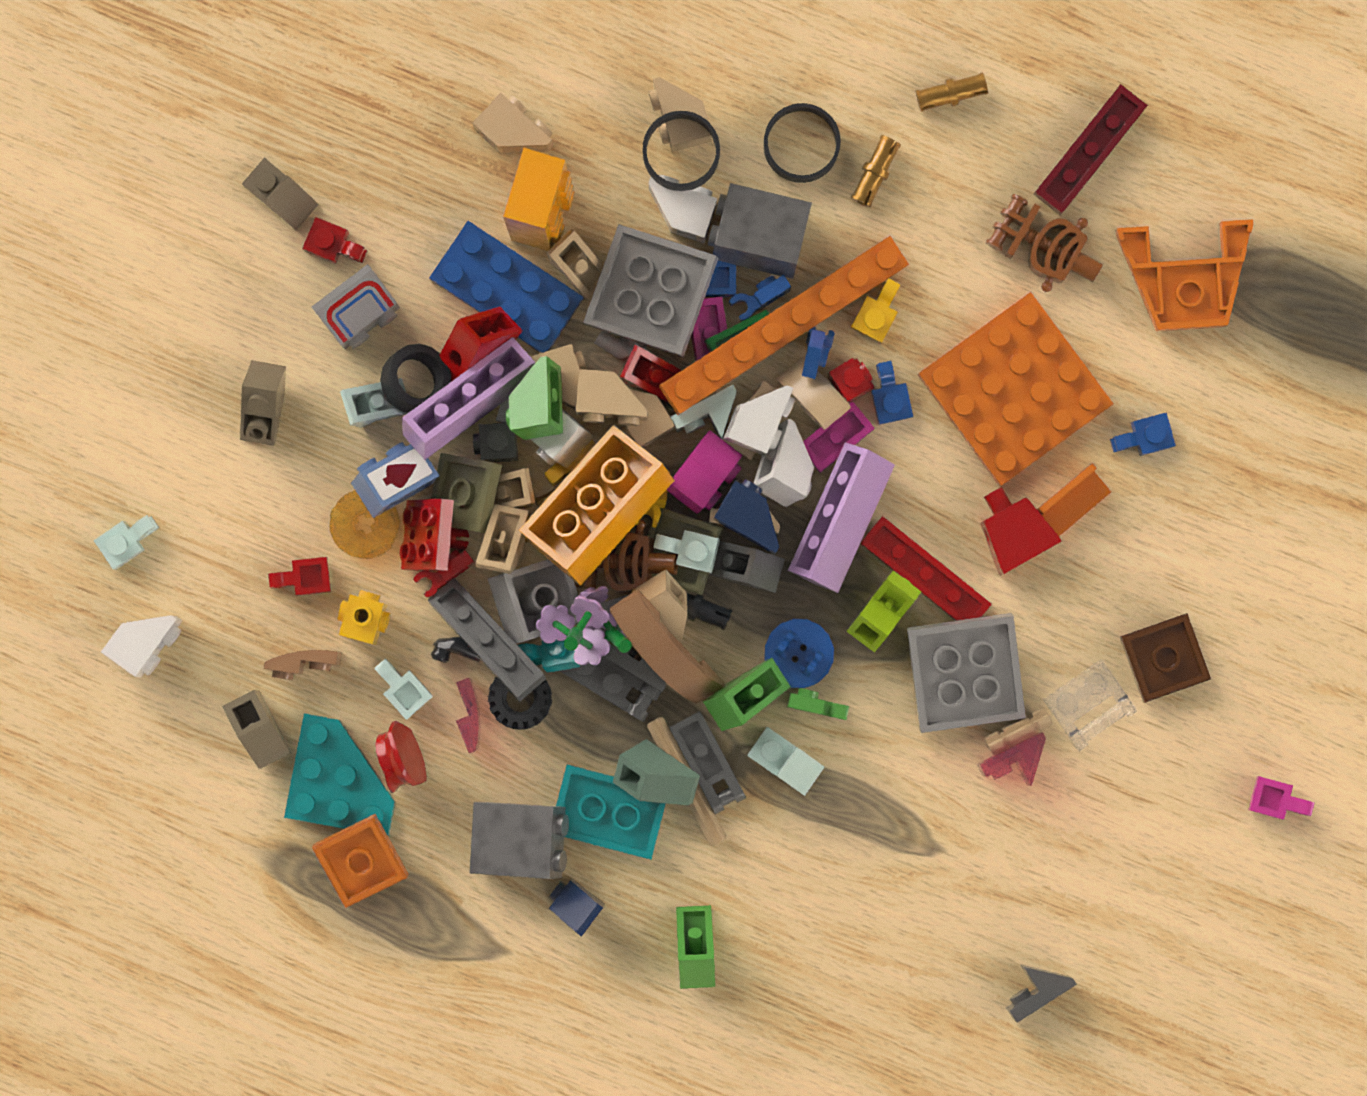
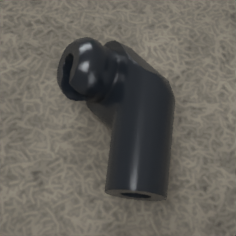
M460 637L440 638L433 644L435 647L431 652V657L443 663L449 661L451 652L476 662L480 661L479 657Z

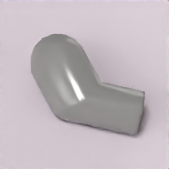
M601 331L594 344L618 359L629 358L634 345L640 346L643 349L647 347V345L623 337L617 338L605 331Z

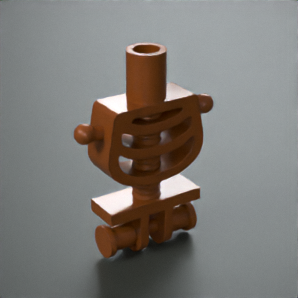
M1012 194L1007 209L1003 208L1000 212L1005 217L1003 223H994L993 228L995 230L991 238L987 239L985 243L995 250L1002 251L1005 239L1007 237L1012 239L1013 242L1005 255L1009 259L1013 257L1022 240L1028 241V244L1031 243L1032 246L1028 259L1029 268L1034 274L1046 278L1045 282L1041 285L1044 292L1052 290L1053 281L1062 283L1070 270L1094 282L1103 264L1081 252L1088 239L1087 235L1081 230L1088 226V220L1080 218L1075 226L1066 219L1057 218L1046 224L1040 232H1037V230L1031 229L1030 225L1041 206L1034 204L1025 219L1020 216L1023 207L1028 205V201L1019 195ZM1011 222L1021 227L1019 232L1009 227ZM1054 228L1063 229L1054 240L1045 235ZM1066 236L1073 237L1066 246L1059 245V242ZM1076 246V249L1072 252L1071 248ZM1037 249L1046 252L1042 266L1037 261ZM1051 256L1057 259L1054 271L1050 268Z
M639 520L638 525L635 524V534L628 532L622 539L626 540L621 546L620 554H615L616 546L597 567L604 568L607 583L616 591L631 592L639 585L651 579L652 574H659L665 569L670 575L677 574L678 565H676L678 555L674 553H653L654 539L642 535L643 530L646 528L644 520ZM636 543L635 548H634V552H633V555H632V554H631V551H632V548H633L634 544ZM597 568L584 581L585 589L591 587L596 589ZM614 568L619 569L623 585L616 579ZM630 570H632L635 584L631 579ZM574 581L576 588H582V585L580 586Z

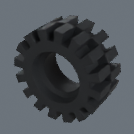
M497 677L494 678L495 680L489 688L488 702L491 713L499 723L511 729H529L541 723L548 715L549 709L552 706V691L547 680H544L532 691L534 694L532 706L524 712H517L512 710L507 703L506 697L509 690Z

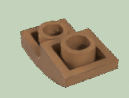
M306 650L287 653L266 661L264 669L273 670L272 677L293 680L294 673L303 675L305 661H309V669L330 672L331 665L340 666L342 652Z

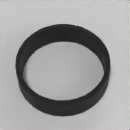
M797 103L784 107L769 121L764 135V154L770 167L782 178L797 183L812 182L823 177L834 166L839 154L841 139L838 126L829 113L813 104ZM805 111L814 113L823 118L834 133L836 141L834 156L823 169L809 175L789 173L779 167L770 154L768 136L772 127L780 118L792 112Z
M673 111L662 115L651 124L643 141V160L649 175L658 184L670 190L688 191L702 186L712 177L719 163L720 143L715 129L705 118L693 112ZM688 119L702 125L714 140L716 148L714 162L709 171L696 181L683 184L667 181L653 170L648 161L647 146L650 137L659 126L671 120Z

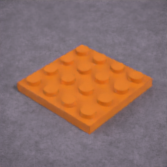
M1031 292L918 373V377L999 487L1114 404Z

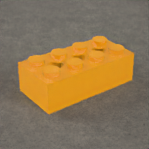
M523 148L503 215L511 241L549 251L554 243L556 244L563 237L565 224H563L562 214L564 210L570 211L575 195L572 178H570L571 172L567 170L565 159Z
M613 425L519 531L537 551L581 586L675 480L658 459Z

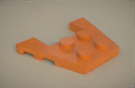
M1253 219L1221 221L1219 226L1222 258L1152 262L1149 226L1117 228L1115 230L1119 245L1156 332L1228 326L1242 264L1247 252L1249 236L1253 228Z

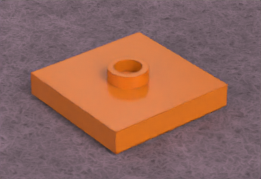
M376 814L314 843L312 846L314 853L345 908L406 879L409 875Z

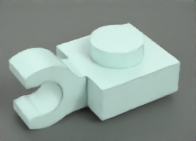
M148 515L138 520L131 528L126 521H121L95 539L94 542L112 569L117 570L144 551L139 541L156 531L159 526L152 516L148 517Z
M684 530L682 540L657 534L653 548L678 554L676 565L712 573L720 539Z
M384 659L374 668L390 685V688L383 695L406 720L433 697L410 670L401 676L387 659Z

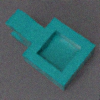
M556 639L553 643L549 644L542 641V645L529 643L517 645L536 666L542 664V668L547 673L580 667L574 660L575 651L567 650L564 647V640L559 641Z

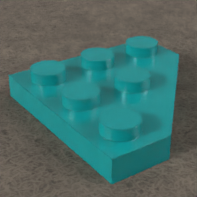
M304 713L284 818L345 829L376 814L389 837L396 801L376 775L375 770L357 747L341 720Z

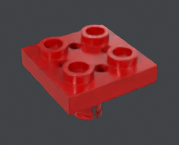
M407 500L406 508L403 512V524L405 527L403 543L400 547L401 570L448 571L450 548L460 551L467 548L469 541L457 540L456 538H469L468 530L452 528L454 500Z

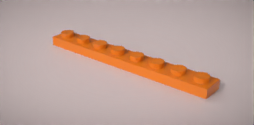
M887 237L660 384L659 388L676 414L680 415L909 265L892 237Z

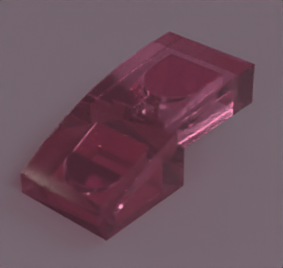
M468 677L456 682V685L469 716L456 720L468 753L471 754L478 751L481 719L476 690L472 678Z

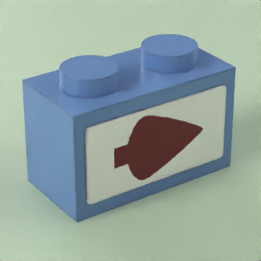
M401 442L385 453L387 457L377 462L375 458H372L357 468L359 474L351 484L373 518L430 487L439 477L429 458L424 460L411 444L405 446Z

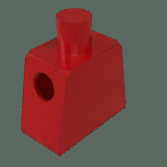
M500 306L460 318L456 322L440 352L441 360L450 369L451 382L512 337L516 340L523 331Z
M1003 487L984 496L994 515L981 522V527L1000 576L1062 542L1058 534L1027 497L1012 505Z

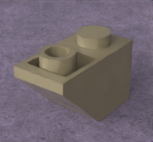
M251 360L242 384L240 440L275 445L285 395L286 366Z
M253 690L222 706L238 739L259 769L291 754L260 690Z

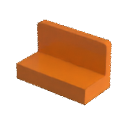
M1093 463L1037 508L1058 536L1063 534L1112 492L1095 473L1097 468Z

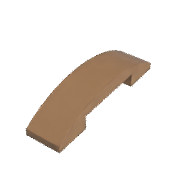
M636 590L610 607L612 616L633 647L647 664L680 695L697 704L725 686V682L704 660L698 662L662 624L660 612L639 590Z

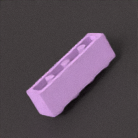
M512 337L402 417L403 436L426 460L506 401L533 367L535 361Z
M845 442L788 571L815 585L837 593L839 592L895 466L893 463L868 449Z

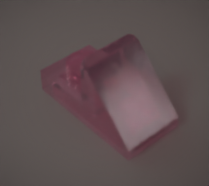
M1038 732L1034 736L1007 748L1005 751L978 763L977 766L982 776L988 777L992 775L993 779L996 780L1012 772L1011 764L1016 763L1027 786H1032L1046 737L1043 732Z

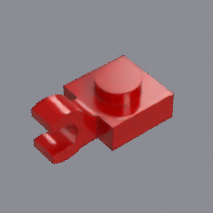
M315 217L302 247L305 252L335 264L340 255L363 264L368 252L365 250V247L347 241L350 233L347 229Z
M454 550L449 554L448 571H421L415 575L413 580L415 583L420 582L424 578H429L432 581L431 589L424 593L426 598H430L442 586L461 575L476 563L466 550L461 554L458 550Z
M328 557L292 560L293 571L268 574L269 587L271 589L294 586L296 596L331 592Z

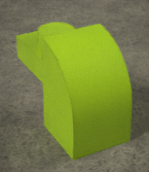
M892 571L846 632L875 653L901 617L918 598L921 591L907 579Z

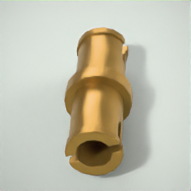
M983 72L953 81L952 78L946 79L945 84L915 90L921 112L951 104L952 107L957 106L959 101L989 94Z
M880 136V140L869 163L865 162L862 167L864 173L853 195L850 197L852 200H857V203L871 208L882 181H887L890 175L887 171L898 149L901 147L900 143H894L895 140L887 136Z

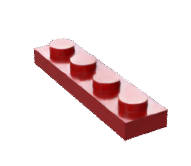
M883 516L860 543V545L891 570L907 579L921 591V594L955 621L982 617L992 605V603Z

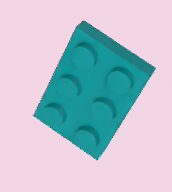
M567 764L556 806L566 807L565 815L569 819L568 832L564 837L651 860L666 803L639 801L614 784V776Z

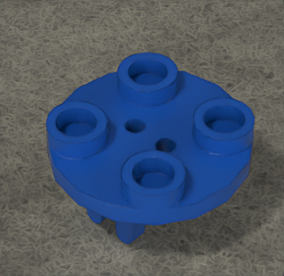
M792 619L781 623L770 633L765 644L764 660L773 658L791 686L790 688H807L819 683L828 674L834 659V647L829 634L819 624L808 619ZM802 644L806 646L805 651L800 650ZM797 656L798 662L794 663L792 657Z

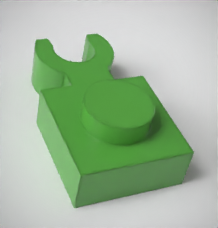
M799 688L798 694L790 693L788 708L847 720L849 706L818 699L819 692Z

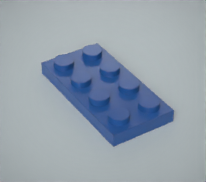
M470 221L466 222L429 277L432 282L478 312L500 306L523 330L518 339L539 353H544L551 349L584 300L583 296Z

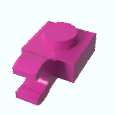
M1257 776L1248 810L1284 820L1287 810L1311 816L1315 803L1291 796L1293 785Z

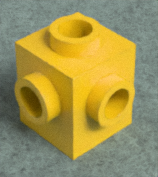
M360 590L359 597L350 594L348 601L342 600L337 620L342 622L339 636L377 645L380 632L386 633L391 613L386 612L387 605L379 602L381 595ZM363 611H367L368 619L362 623L360 621V614Z

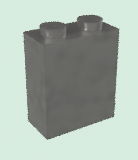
M730 183L728 194H720L716 215L722 217L719 226L712 225L708 245L714 247L713 255L719 258L718 261L779 276L784 275L787 278L794 279L812 202Z
M474 802L470 873L542 879L562 878V872L567 864V855L563 850L564 836H566L569 828V819L565 815L566 807Z

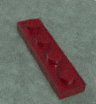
M1120 84L1033 195L1061 216L1148 105Z

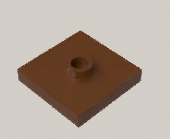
M1188 613L1120 636L1143 703L1211 680Z

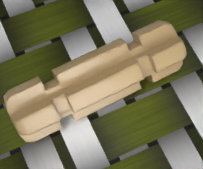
M1040 708L1031 713L1032 717L1028 718L1026 716V718L1019 719L1003 727V732L998 733L996 731L986 736L985 741L991 753L997 755L1007 750L1005 746L1010 745L1012 747L1036 735V730L1039 729L1042 732L1051 727L1053 723L1047 710Z

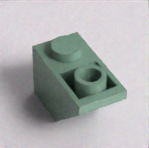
M645 739L619 755L613 783L639 801L690 805L693 803L700 775Z

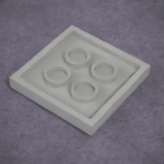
M618 224L583 323L587 326L684 357L719 258L716 255Z
M1012 613L907 628L921 733L1026 718L1014 616Z

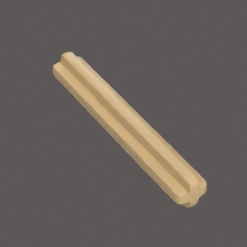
M659 717L649 722L647 728L657 747L690 768L665 719ZM698 783L693 803L689 807L711 846H715L726 839V834Z

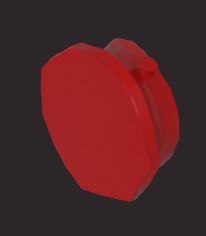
M392 721L389 730L377 736L375 747L388 789L391 793H394L400 786L406 784L416 786L426 782L427 774L421 750L411 728L398 721Z

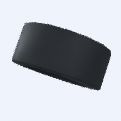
M412 344L401 348L389 357L382 367L380 382L382 391L389 403L399 411L409 413L448 385L452 378L450 369L441 360L438 351L423 344ZM413 359L420 361L429 369L434 380V389L430 395L418 399L410 396L403 390L397 375L398 368L403 362Z

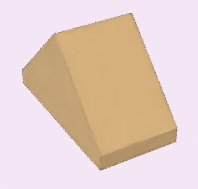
M498 504L494 505L476 560V567L511 574L522 562L525 537L520 533L519 529L529 519V511Z

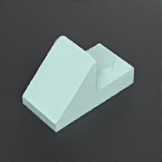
M399 378V383L403 390L406 392L402 378ZM381 382L340 391L349 423L352 426L362 428L378 420L407 414L406 412L399 411L389 403L382 391Z
M734 385L700 401L680 415L675 414L671 416L677 433L685 430L687 434L692 433L705 425L703 419L709 417L715 431L722 439L736 397Z
M766 727L747 754L748 757L804 796L824 769L823 765L769 727Z

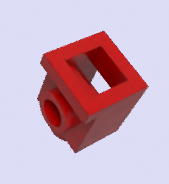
M854 358L849 359L831 370L827 376L832 386L849 404L875 389L869 370L857 358L855 360Z

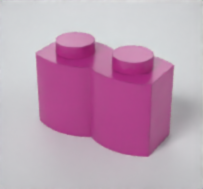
M709 430L673 476L675 481L669 486L667 491L696 514L704 507L710 511L722 495L717 489L723 481L730 484L742 469L737 463L743 455Z

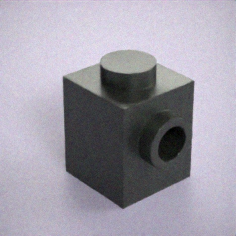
M507 422L479 424V433L473 434L474 455L481 454L482 461L492 463L518 461L517 435L509 430Z

